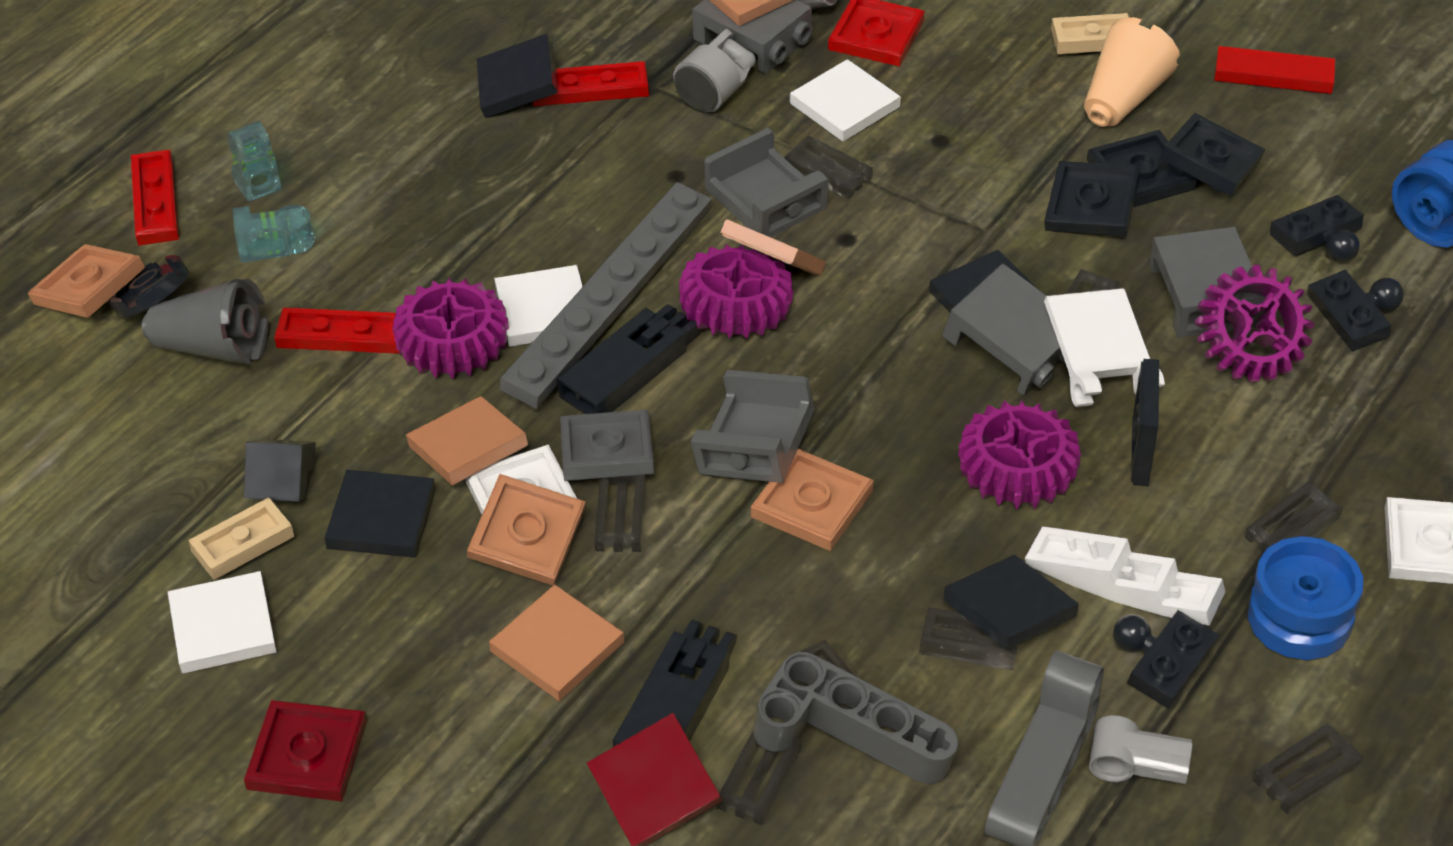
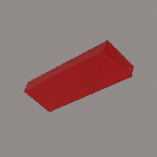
M1218 46L1214 81L1332 94L1335 58Z
M645 61L555 69L558 93L533 101V106L649 97Z
M171 150L130 155L135 236L138 246L179 240Z
M283 307L274 336L276 348L399 354L393 334V319H395L396 314L393 312Z

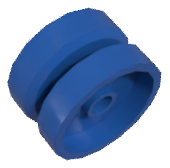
M1445 140L1436 144L1424 153L1419 160L1402 170L1393 182L1392 189L1395 211L1404 226L1418 239L1432 246L1446 248L1453 246V140Z
M1306 536L1282 539L1268 547L1258 561L1254 586L1249 601L1248 621L1254 635L1267 648L1283 656L1296 659L1311 660L1328 657L1343 648L1352 633L1355 614L1359 608L1363 593V575L1356 560L1343 548L1331 542Z

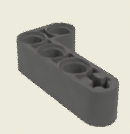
M1058 650L1053 653L1043 679L1040 704L991 806L985 825V835L1015 846H1038L1094 721L1102 687L1103 666Z
M807 652L792 654L783 662L760 698L753 728L754 738L757 743L766 750L777 752L790 748L805 725L809 723L925 784H936L946 778L958 746L956 733L946 723ZM794 681H801L809 686H800L795 684ZM836 704H846L852 709H843ZM778 717L785 720L786 722L777 723L769 718ZM887 726L892 728L896 732H887L881 729L880 727Z

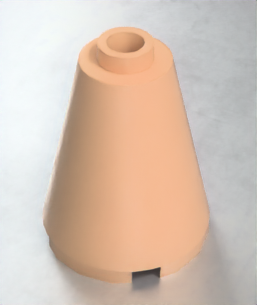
M1134 17L1121 18L1112 24L1107 32L1084 103V109L1088 118L1094 124L1102 127L1116 126L1175 72L1178 66L1177 59L1180 56L1179 49L1173 39L1161 28L1153 24L1151 29L1139 25L1142 19Z

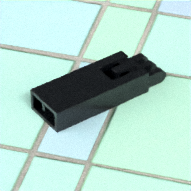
M670 304L665 305L657 313L646 307L557 378L559 398L583 414L613 412L687 352L686 346L699 336L702 329H698L695 320H687V315L683 312L677 314V309Z
M696 620L690 621L684 634L674 631L613 738V747L671 713H674L690 741L729 670V656L736 644L737 635L727 631L719 645H717L716 642L720 630L709 625L700 639L698 637L702 630V623ZM695 666L702 668L696 681L681 676L683 673L693 677Z

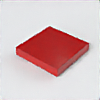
M850 0L828 39V50L900 67L924 22L925 11L881 0Z

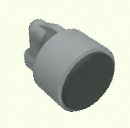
M728 29L719 34L709 45L698 46L674 70L673 78L677 92L688 105L703 112L717 110L744 84L749 69L755 64L754 54L733 40L734 33Z

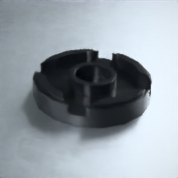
M165 256L167 263L159 266L157 262L145 265V268L117 292L118 297L113 295L109 299V303L119 317H129L154 306L175 291L189 274V270L180 256Z

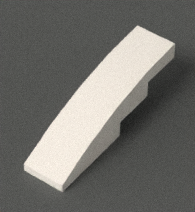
M1042 526L1025 557L1026 563L1032 568L1071 586L1111 601L1172 618L1176 611L1179 610L1205 625H1210L1225 594L1223 579L1178 572L1174 558L1131 552L1128 539Z

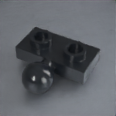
M1335 195L1271 221L1270 236L1295 256L1326 243V252L1331 259L1337 262H1348L1355 258L1359 252V239L1353 232L1362 228L1364 215L1339 195Z
M1346 269L1308 285V297L1352 352L1390 336L1391 324L1380 311L1388 312L1395 310L1400 306L1404 298L1401 284L1392 278L1377 280L1371 286L1369 293L1366 294Z
M1179 610L1176 611L1158 637L1151 634L1149 623L1143 617L1135 614L1122 616L1117 620L1113 628V638L1119 648L1127 652H1138L1140 650L1145 652L1142 659L1131 672L1127 683L1168 709L1211 651L1219 634Z

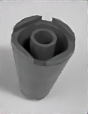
M234 279L150 307L147 314L143 317L142 331L151 345L156 348L237 364L252 363L251 360H258L263 354L267 343L268 318H260L258 305H265V302L257 284L250 279Z

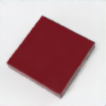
M271 700L244 778L246 790L342 802L367 723L365 711Z
M674 713L586 763L631 846H646L723 801Z

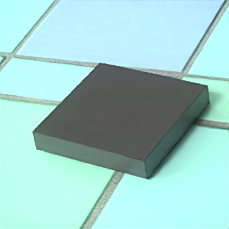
M648 410L560 417L564 481L654 474Z

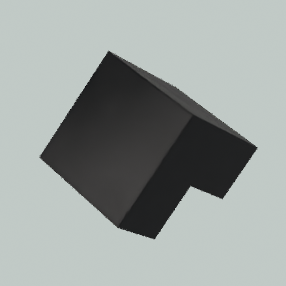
M276 439L247 441L244 498L266 499L269 497L271 500L298 502L306 500L308 471L315 468L316 442Z

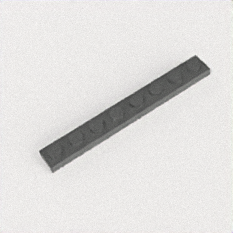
M676 182L500 378V390L537 409L558 385L557 378L581 359L710 211L712 199Z

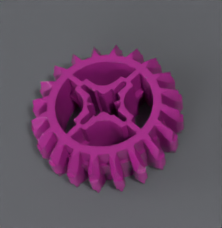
M725 244L724 248L720 250L709 247L707 254L696 253L694 260L686 262V268L679 280V301L681 309L687 314V320H695L698 329L710 328L712 336L719 332L727 333L729 339L733 334H741L747 339L749 333L752 332L763 336L766 328L776 329L779 321L786 320L790 304L793 301L791 272L785 270L784 262L775 261L774 257L761 254L758 250L745 249L743 244L739 248H731Z
M1253 265L1249 268L1248 273L1243 267H1237L1232 271V277L1223 273L1217 278L1218 286L1211 284L1206 288L1205 294L1209 299H1203L1198 303L1197 308L1206 315L1195 319L1194 325L1205 328L1206 332L1197 337V342L1203 344L1210 343L1212 348L1205 352V358L1210 359L1215 355L1221 358L1217 364V370L1223 371L1230 365L1233 366L1232 379L1238 380L1246 372L1247 378L1251 383L1259 381L1261 375L1267 381H1271L1277 378L1278 371L1282 374L1290 372L1293 369L1291 362L1298 363L1305 356L1300 348H1307L1311 345L1312 339L1303 332L1313 329L1315 323L1304 319L1303 315L1312 310V305H1300L1298 299L1304 295V290L1297 289L1292 292L1288 288L1292 284V277L1286 276L1280 282L1277 281V268L1269 269L1264 276L1260 265ZM1241 292H1252L1266 298L1257 305L1245 299L1240 301L1233 295ZM1277 308L1283 318L1284 329L1276 321ZM1263 311L1257 319L1259 321L1256 325L1257 331L1246 336L1251 329L1252 317ZM1224 312L1226 313L1225 318L1232 324L1234 329L1232 339H1230L1225 328ZM1257 343L1263 348L1269 346L1276 353L1269 356H1256L1243 350L1249 344Z
M449 277L447 282L443 284H438L432 280L431 287L426 289L417 286L415 295H405L403 305L396 307L395 319H393V334L396 348L399 350V354L403 356L407 366H415L419 374L431 370L436 379L442 373H448L452 380L455 374L459 372H465L470 376L472 369L475 367L486 370L488 360H498L500 350L506 349V330L509 329L506 308L503 305V301L498 300L495 291L486 290L482 282L471 286L467 278L463 279L460 283H453Z
M1004 400L999 409L987 405L983 414L974 413L970 424L965 425V429L962 432V439L958 450L962 476L967 477L971 489L980 488L979 491L982 499L995 496L998 506L1005 501L1013 502L1017 510L1021 503L1028 502L1035 509L1040 499L1052 504L1056 494L1065 495L1069 484L1074 483V479L1077 477L1081 458L1077 432L1071 430L1068 419L1058 420L1059 417L1057 416L1056 409L1044 412L1040 402L1034 407L1025 406L1023 400L1017 406H1010Z

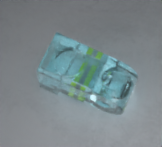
M257 121L229 131L227 139L234 165L231 166L232 177L247 201L249 202L281 190L275 154L272 152L269 137L261 122ZM265 173L268 180L264 184L259 186L251 185V180L254 176Z
M288 205L278 211L252 214L250 213L249 206L233 208L235 238L241 263L298 254L307 251L314 244L315 237L309 211L303 206Z

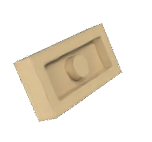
M1128 13L1052 18L1051 32L1057 54L1102 51L1107 32L1112 24L1121 18H1129Z
M268 497L188 541L191 552L212 579L215 580L293 538L294 533L290 522Z

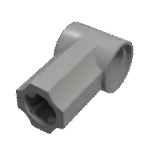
M1115 715L1105 716L1098 719L1094 726L1089 770L1094 776L1108 782L1126 781L1132 775L1186 784L1192 740L1139 731L1135 722L1128 718Z

